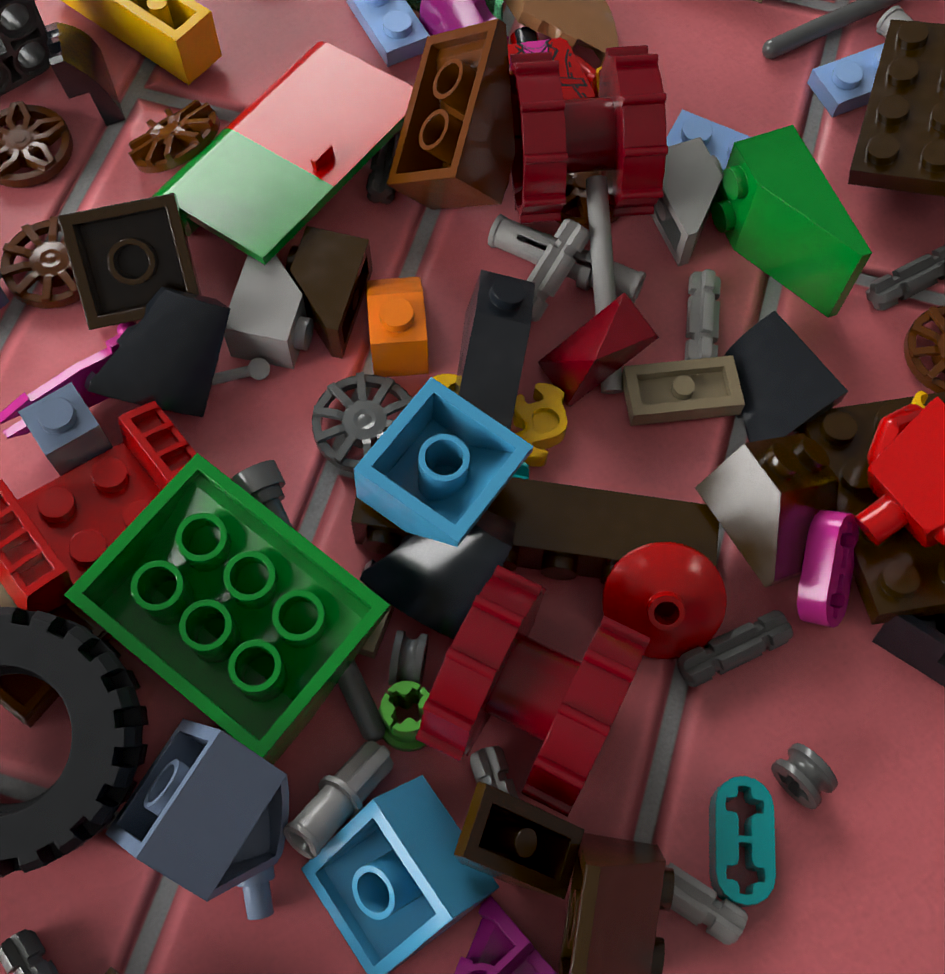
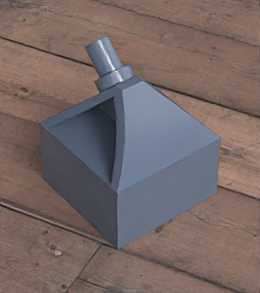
M183 718L105 834L137 860L206 902L235 886L242 887L247 919L259 920L267 918L274 913L269 881L275 878L274 865L277 864L283 854L286 839L283 828L288 824L289 818L288 777L286 773L222 730Z

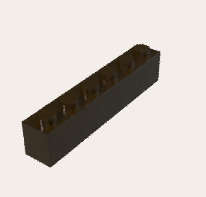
M512 477L487 509V511L516 523L513 546L502 565L503 568L510 571L516 570L517 567L541 570L542 575L556 580H571L576 578L577 575L600 579L601 583L605 585L610 571L624 555L635 548L654 542H676L690 546L704 554L715 566L717 564L719 521L707 504ZM356 496L351 519L355 544L363 545L370 552L388 555L400 546L402 538L409 533L399 528Z

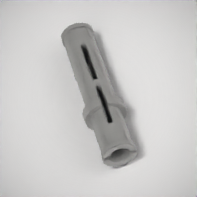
M502 214L498 215L488 236V245L490 247L499 248L535 265L549 243L554 246L557 238L550 234L520 224ZM583 249L581 253L576 251L572 257L576 262L566 277L576 280V287L588 291L593 287L591 249L589 251ZM613 261L616 297L618 298L625 292L632 302L635 303L646 278L645 272L634 270Z

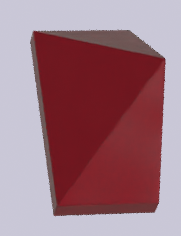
M624 292L538 361L553 385L565 393L564 400L567 405L572 406L658 339L659 336Z

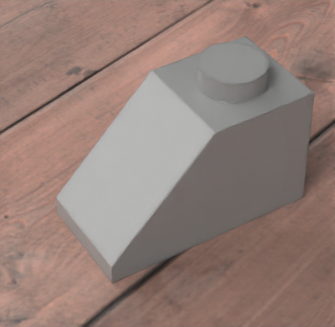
M701 137L668 147L662 187L663 198H659L658 202L654 205V214H650L678 267L688 264L711 213L712 204L715 202L722 181L723 172L721 164L717 157L710 155Z
M247 255L229 305L231 310L224 333L231 357L246 360L263 358L270 365L294 369L300 350L307 351L310 346L314 327L313 319L307 317L303 294L276 255L266 265Z

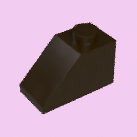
M306 226L299 246L293 245L289 251L286 271L303 294L307 317L313 319L314 329L331 356L343 359L367 288V280H370L372 274L369 239Z
M477 782L454 856L461 864L506 883L565 899L585 829L489 784Z

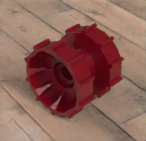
M647 45L606 48V58L602 69L599 70L598 98L563 100L559 61L552 60V52L510 54L509 71L515 139V156L510 173L515 210H517L520 216V224L561 221V211L563 206L566 205L567 173L601 171V175L607 177L609 206L613 209V217L654 214V205L658 202L659 198H663L662 187L666 155H668L665 110L666 93L663 91L662 78L658 66V54L648 53Z
M497 565L492 577L485 584L480 594L476 595L470 611L463 621L451 647L448 648L445 654L444 662L436 677L430 695L422 708L424 712L421 718L420 729L415 739L460 762L464 755H469L486 722L493 715L543 740L544 743L521 793L568 817L608 736L651 638L604 616L582 662H579L528 637L536 621L535 618L547 589Z

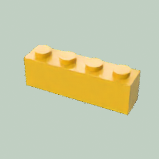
M61 0L188 85L222 57L212 12L195 0Z

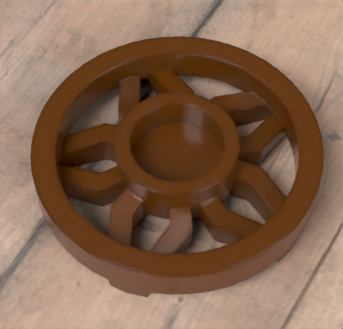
M23 101L12 102L9 108L0 111V185L13 188L35 186L50 180L66 166L72 154L73 140L65 121L60 115L46 107L26 105ZM24 119L22 125L16 126L17 120ZM5 125H7L8 130H6V129H4V128H2V127L5 126ZM62 137L60 148L53 157L48 146H51ZM21 167L36 169L27 173L12 174Z

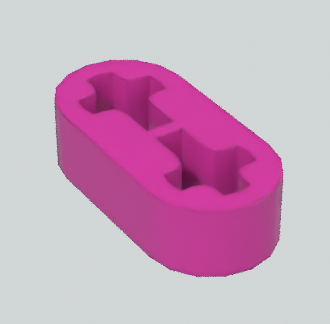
M820 510L810 524L797 597L798 615L804 622L834 628L843 620L849 601L854 570V548L859 537V527L854 519L855 515L852 513Z

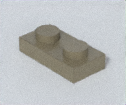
M733 355L623 367V391L630 426L740 415L745 405Z

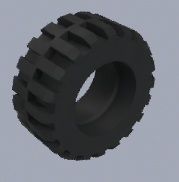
M0 607V676L24 674L36 677L52 686L58 692L68 710L72 727V743L69 758L61 776L48 790L25 802L0 803V878L14 871L23 870L24 873L44 867L81 847L90 838L102 832L116 818L114 813L122 803L127 802L134 791L137 782L133 779L138 766L145 763L148 744H142L143 725H149L146 706H140L136 690L141 687L133 671L127 670L119 660L121 654L109 642L99 639L92 634V630L76 622L39 610L29 611L18 607Z

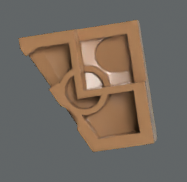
M504 0L518 23L552 39H565L568 41L571 49L576 45H580L593 50L600 59L601 66L606 58V48L619 47L615 22L606 0Z

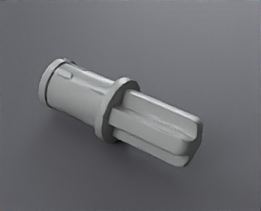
M372 740L367 741L334 776H324L318 784L319 792L296 818L283 828L284 836L290 845L307 858L313 859L321 852V848L348 818H354L363 809L362 802L392 770L394 763L390 757L391 752L384 745L380 746Z

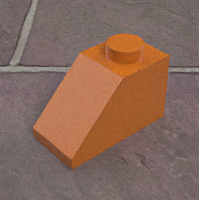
M420 276L367 280L369 334L374 375L396 377L429 374L425 306Z

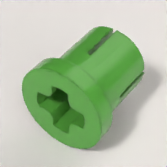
M400 681L393 684L388 689V694L385 692L378 710L386 728L383 739L391 747L404 752L417 751L427 746L416 740L415 737L420 729L421 718L424 712L422 708L430 693L424 687L421 689V685L414 681ZM414 703L417 704L420 720L417 722L408 717L402 724H399L395 708L400 706L408 710Z

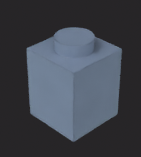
M72 382L18 411L41 450L60 476L113 448Z

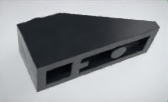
M481 270L465 314L455 393L510 430L531 328L535 283Z

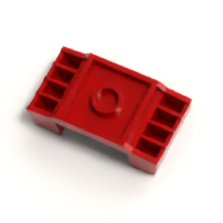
M155 401L141 405L118 416L123 438L122 443L17 500L3 479L0 480V582L18 608L48 613L69 602L70 600L64 594L196 454L195 450Z

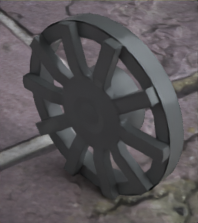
M360 372L337 383L333 382L327 386V390L319 398L313 409L312 431L319 451L336 467L354 473L353 469L360 460L346 458L353 445L363 448L365 456L394 421L387 419V417L403 410L413 398L395 380L388 376L385 378L377 375H366L364 372ZM366 387L379 389L373 400H367ZM357 388L358 401L353 402L344 392ZM388 393H391L398 399V401L384 408L381 406ZM337 398L346 409L343 412L327 407ZM323 417L342 421V424L324 431L321 428ZM344 434L346 439L339 450L335 452L326 440Z

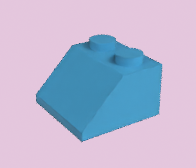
M430 377L353 469L356 496L405 532L458 547L531 454L534 446Z
M423 775L373 798L321 849V852L316 857L310 859L301 868L367 974L391 973L461 920L499 888V885L492 876L461 864L454 856L461 830Z

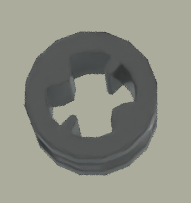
M397 630L390 660L389 685L392 686L400 681H414L422 685L428 650V634H420L417 639H410L407 637L406 631Z
M795 743L788 749L789 759L787 761L777 759L772 764L771 770L779 784L792 798L806 808L816 809L821 804L820 793L822 791L832 793L837 788L838 781L831 768L819 755L807 746Z

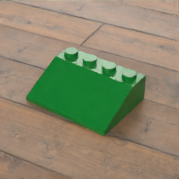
M198 453L194 455L64 594L72 603L234 739L272 765L276 763L314 717L343 673L390 609V605Z

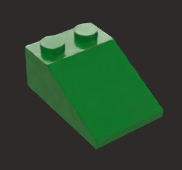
M794 125L734 142L727 166L723 171L722 181L715 202L711 208L712 219L716 229L726 235L734 251L827 318L837 315L872 254L870 248Z

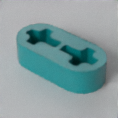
M747 776L733 777L724 782L712 795L709 805V876L711 886L721 900L724 901L727 898L740 908L753 906L767 899L774 889L776 879L775 817L772 796L762 783ZM738 791L744 793L745 803L755 805L757 811L756 814L745 820L744 836L739 835V818L737 813L727 811L725 805L726 802H730L737 797ZM739 847L745 848L746 869L757 872L758 876L756 883L746 887L745 894L740 893L738 882L733 879H727L726 874L727 868L738 864Z

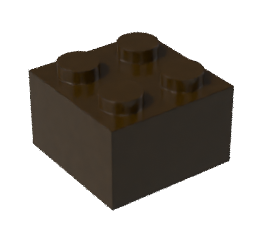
M170 193L57 216L89 330L143 319L146 305L161 287L202 295L176 194Z

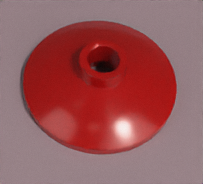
M676 542L649 543L628 552L610 571L602 596L604 616L650 637L651 639L643 656L657 659L678 658L683 653L697 646L703 647L717 633L723 622L727 607L725 585L716 566L700 551ZM662 602H672L677 606L676 612L666 617L659 616L654 611L657 605Z

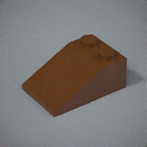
M498 18L427 36L386 185L432 210L502 204L509 184V175L515 156V139L506 24Z

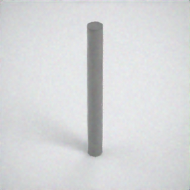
M602 175L591 176L585 180L595 315L616 299L607 177ZM622 367L600 383L602 394L623 392Z

